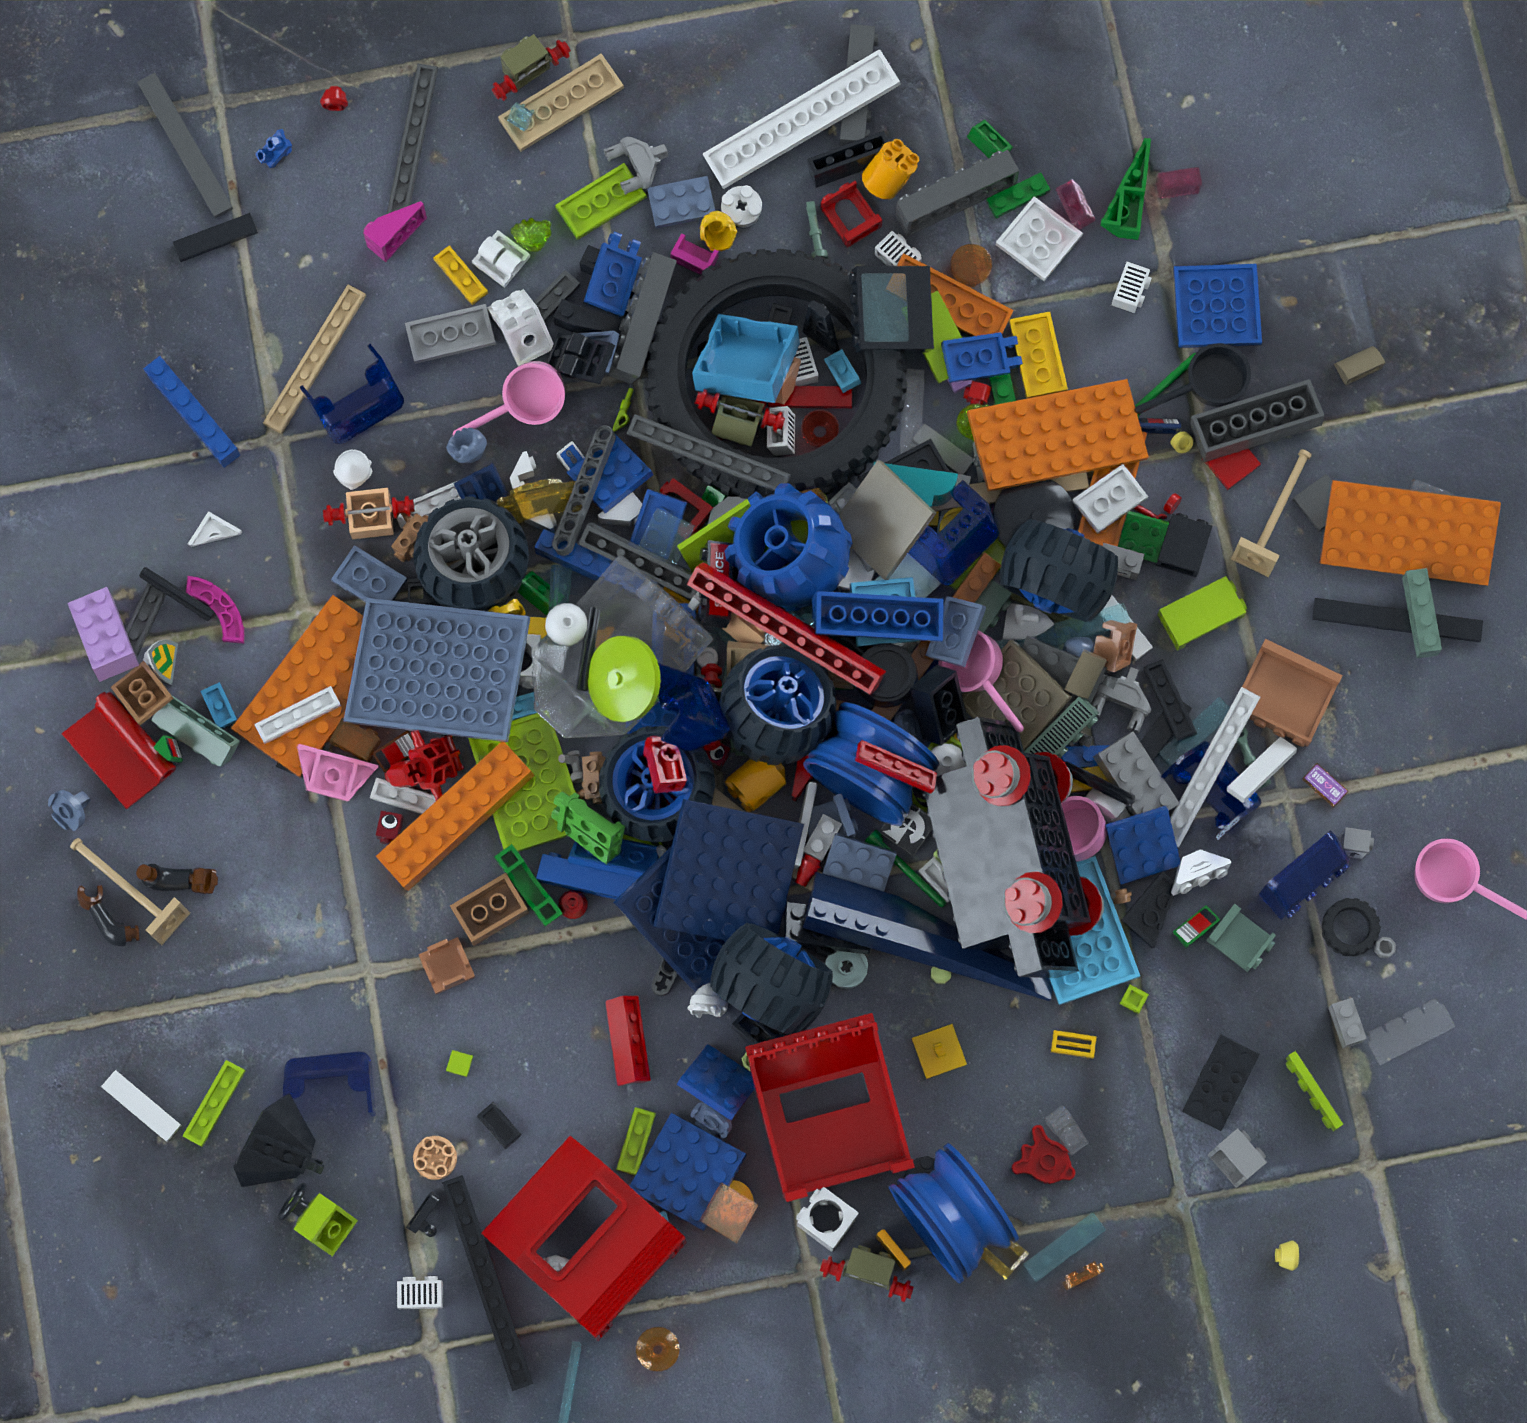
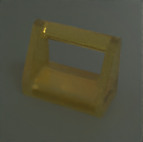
M1010 1241L1011 1246L1009 1248L1020 1257L1010 1269L987 1248L983 1249L982 1259L1005 1280L1029 1254L1017 1242Z

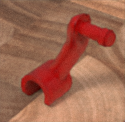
M1141 505L1133 508L1145 516L1167 519L1165 514L1156 515Z

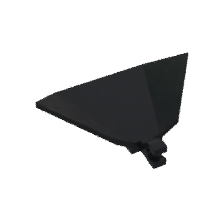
M290 1093L262 1110L233 1166L241 1187L297 1178L300 1174L304 1173L305 1169L321 1175L324 1169L323 1161L312 1158V1151L316 1140Z

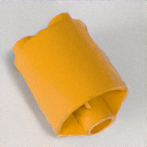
M894 139L892 142L885 143L878 154L874 156L862 173V181L868 191L876 197L892 199L896 197L910 176L916 171L919 157L906 147L901 140Z
M749 759L726 778L725 784L732 797L735 799L739 798L742 802L741 806L746 812H754L786 785L785 769L781 763L779 765H767L766 762H755Z

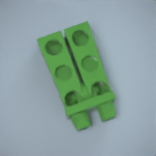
M563 791L554 798V804L557 807L551 814V818L558 822L557 830L561 833L565 831L569 837L605 864L620 854L625 826L619 821L613 824L589 808L584 800L579 799L580 795L577 793L568 796Z

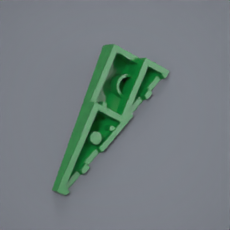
M1144 138L1141 147L1136 153L1131 166L1128 168L1101 220L1100 226L1118 238L1139 239L1151 145L1150 138Z

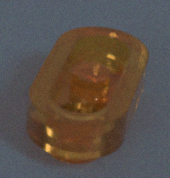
M1096 1261L1084 1266V1272L1077 1274L1074 1271L1064 1276L1066 1281L1062 1283L1066 1291L1103 1273L1105 1269L1102 1263L1097 1265Z

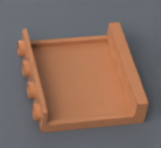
M1265 639L1242 686L1246 690L1260 696L1249 719L1254 721L1253 723L1260 728L1267 727L1273 730V733L1279 737L1284 738L1286 736L1292 739V742L1300 747H1304V745L1308 747L1343 675Z

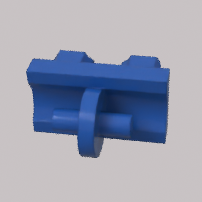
M283 129L277 130L272 137L266 140V145L256 152L260 163H267L269 168H274L283 156H288L292 151V144L290 140L285 138Z

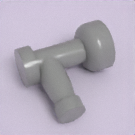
M578 750L570 751L567 755L561 754L558 758L560 763L572 765L573 773L570 777L574 784L584 781L583 771H581L578 758L580 752Z

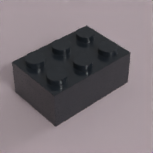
M936 665L910 687L923 740L942 746L957 733L956 724L968 721L955 670Z

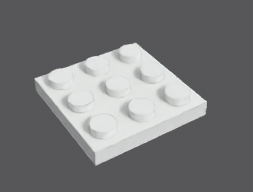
M1033 197L996 241V246L1041 280L1045 281L1082 237L1083 233L1036 197Z

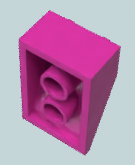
M420 201L378 217L374 222H369L363 232L367 247L386 262L427 219L424 204Z

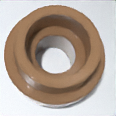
M1127 888L1114 890L1111 899H1113L1114 904L1126 903L1131 901L1130 896H1132V892H1127Z

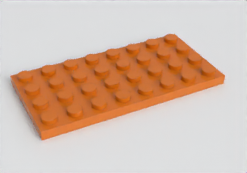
M1128 379L968 410L967 416L987 491L990 492L1147 460L1149 456L1139 419L1134 410L1135 405Z
M1332 480L1320 564L1403 575L1409 570L1427 568L1429 578L1488 586L1501 502Z
M332 595L231 728L236 734L299 778H301L303 773L297 749L298 744L322 750L325 743L329 741L344 720L363 615ZM330 686L332 687L341 704L340 707L264 744L254 724Z

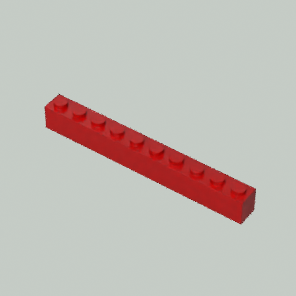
M704 562L696 566L687 583L691 588L868 694H872L877 689L886 673L885 670L830 637L815 634L813 627Z

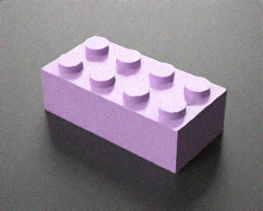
M107 587L68 603L90 664L99 682L139 666L115 601Z

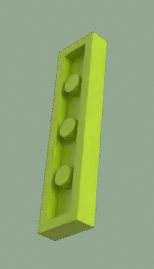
M1294 1051L1286 1057V1066L1292 1074L1295 1073L1299 1078L1297 1082L1304 1092L1307 1091L1311 1099L1309 1100L1315 1110L1319 1109L1323 1115L1321 1119L1328 1129L1331 1128L1332 1131L1340 1128L1344 1124L1297 1052Z
M228 1060L224 1062L184 1132V1138L201 1147L204 1146L246 1071Z

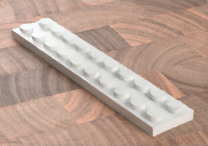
M879 49L704 152L703 156L720 185L725 189L898 87L901 83Z

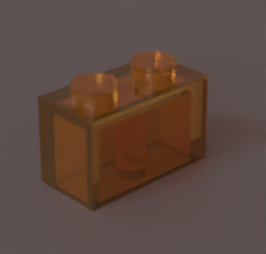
M341 718L330 738V742L341 750L370 763L373 757L372 753L377 750L381 743L378 733L370 728L364 730L359 727L360 724L344 722V719Z

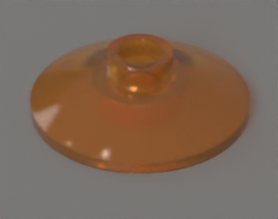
M653 1327L647 1329L637 1340V1358L641 1365L648 1370L656 1372L667 1370L675 1364L679 1357L680 1346L678 1339L666 1328ZM657 1345L662 1347L660 1354L654 1352V1347Z

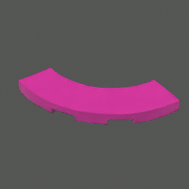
M187 576L186 593L214 610L221 623L222 641L244 644L243 621L232 599L213 583L198 577Z

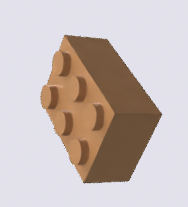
M506 873L450 905L452 912L473 946L529 914L527 907Z

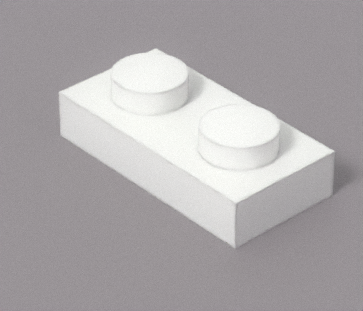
M823 814L803 853L822 862L831 846L834 834H838L842 824Z

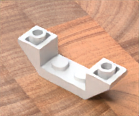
M527 451L522 453L510 476V483L525 523L540 530L545 529L555 533L553 526H556L557 523L553 513L549 514L547 508L534 512L531 500L526 501L524 494L527 493L524 481L521 480L534 476L533 469H536V464L533 456L529 457Z

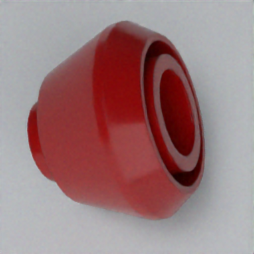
M330 86L329 89L325 90L320 99L322 107L330 111H343L348 106L346 94L338 86Z
M570 890L560 897L558 907L564 917L577 919L585 914L588 902L583 893Z

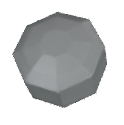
M1382 937L1375 943L1374 952L1379 958L1388 959L1396 951V943L1389 937Z

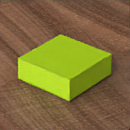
M1129 985L1120 1005L1139 1014L1149 994Z
M452 1050L446 1072L467 1077L473 1056Z

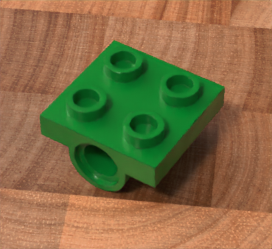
M1128 511L1118 547L1144 554V560L1157 563L1169 522Z

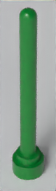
M1196 353L1191 354L1141 399L1135 407L1161 394L1189 368L1191 359Z
M877 829L865 840L866 843L892 850L883 842L882 834ZM896 854L894 864L939 907H945L946 901Z

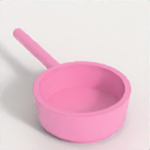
M530 361L518 366L511 371L504 382L502 391L504 405L454 430L453 435L457 430L462 431L463 428L476 429L508 411L514 418L526 424L538 425L552 420L561 411L565 400V385L560 373L551 365L541 361Z
M978 630L965 667L943 661H938V664L957 672L962 692L986 690L1017 732H1022L1024 729L1023 725L993 687L1002 670L1003 657L1001 649L994 639Z
M1082 796L1068 797L1061 804L1076 861H1083L1095 855L1102 848L1107 837L1106 821L1099 807L1092 800Z
M1439 839L1429 843L1420 852L1414 870L1415 881L1419 890L1430 900L1438 903H1452L1464 899L1475 891L1527 920V910L1478 884L1480 877L1478 859L1474 852L1464 843L1454 839Z

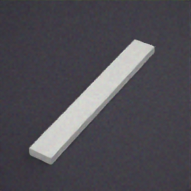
M1243 687L1239 690L1179 801L1180 804L1176 806L1170 817L1178 848L1260 699V696Z

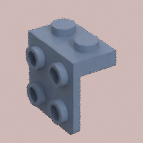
M842 794L833 796V801L813 807L808 827L809 837H811L822 815L825 814L842 824L838 834L854 839L856 836L855 831L858 830L855 819H850L848 811L851 810L848 799H843Z

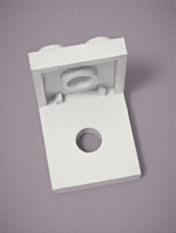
M524 289L515 291L509 297L497 300L487 307L489 314L502 330L518 366L551 351L554 344L538 307ZM527 335H533V340L530 343H524V338Z

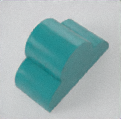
M885 464L931 508L932 506L946 504L955 493L957 473Z

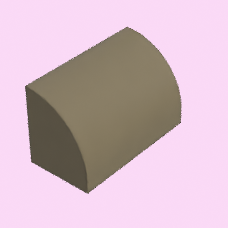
M1371 346L1335 363L1334 366L1346 386L1382 369L1385 360L1374 346Z
M1084 649L1064 690L1088 699L1107 660Z

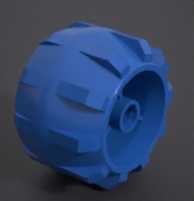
M790 483L779 484L775 489V494L766 497L761 496L757 491L749 496L748 501L751 506L741 518L732 517L729 522L728 528L735 532L733 544L729 545L724 551L726 561L734 566L739 573L737 580L749 590L774 605L782 606L787 611H798L801 607L812 605V597L817 591L833 592L848 573L850 548L852 546L851 534L845 530L839 514L812 491L801 493ZM803 520L808 522L806 544L793 535L791 521ZM765 545H767L769 549L764 553Z

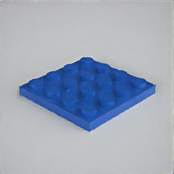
M1257 264L1174 266L1178 348L1205 347L1216 343L1231 346L1262 344Z
M671 1113L631 1182L630 1187L642 1198L704 1231L747 1154Z

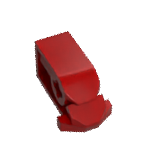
M654 735L648 737L645 741L643 754L647 758L654 792L682 791L687 778L678 747L673 743L665 741L662 737Z

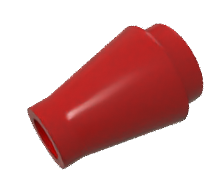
M805 854L794 882L806 887L819 870L821 861Z

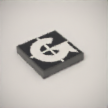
M912 803L909 809L910 813L907 818H904L905 821L902 826L884 823L879 832L910 855L915 856L932 831L933 826L927 813Z

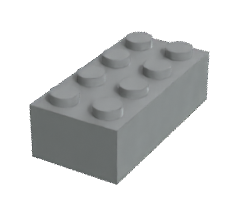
M1134 732L1126 734L1093 756L1110 783L1135 795L1136 800L1133 805L1125 807L1130 816L1162 806H1166L1169 811L1180 804Z
M1238 1128L1208 1154L1236 1188L1267 1163L1265 1160L1266 1155L1258 1147L1255 1149L1250 1143V1136L1244 1130L1240 1131Z

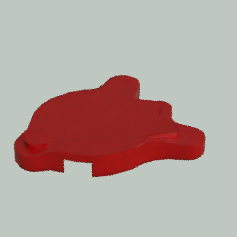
M1041 1125L1034 1126L1032 1128L1034 1145L1024 1144L1021 1147L1022 1157L1019 1161L1013 1163L1011 1166L1012 1172L1017 1175L1028 1174L1035 1180L1045 1184L1072 1180L1075 1176V1169L1071 1165L1066 1148L1057 1141L1048 1138Z

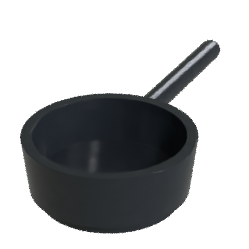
M1222 343L1207 345L1196 352L1191 359L1188 369V384L1138 405L1134 410L1137 414H1141L1191 391L1200 402L1208 406L1222 407L1232 404L1240 398L1250 383L1251 369L1248 360L1241 351L1231 345Z
M839 636L858 655L886 671L879 686L872 694H868L857 687L858 692L867 702L874 706L890 708L904 703L912 696L910 687L918 681V670L913 658L904 648L891 643H882L866 651L863 647H857L856 640L852 636Z

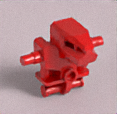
M419 730L411 732L415 747L408 751L410 760L399 761L391 765L384 775L386 781L394 787H412L419 783L421 789H431L437 801L443 795L440 785L446 783L447 778L458 776L457 771L464 769L459 758L460 750L456 749L452 739L453 736L451 735L432 738L430 743L425 744Z

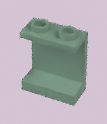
M1234 904L1206 941L1248 972L1251 967L1256 969L1263 959L1260 956L1264 950L1267 953L1275 944L1273 939L1276 935L1274 933L1269 935L1240 913L1241 908Z

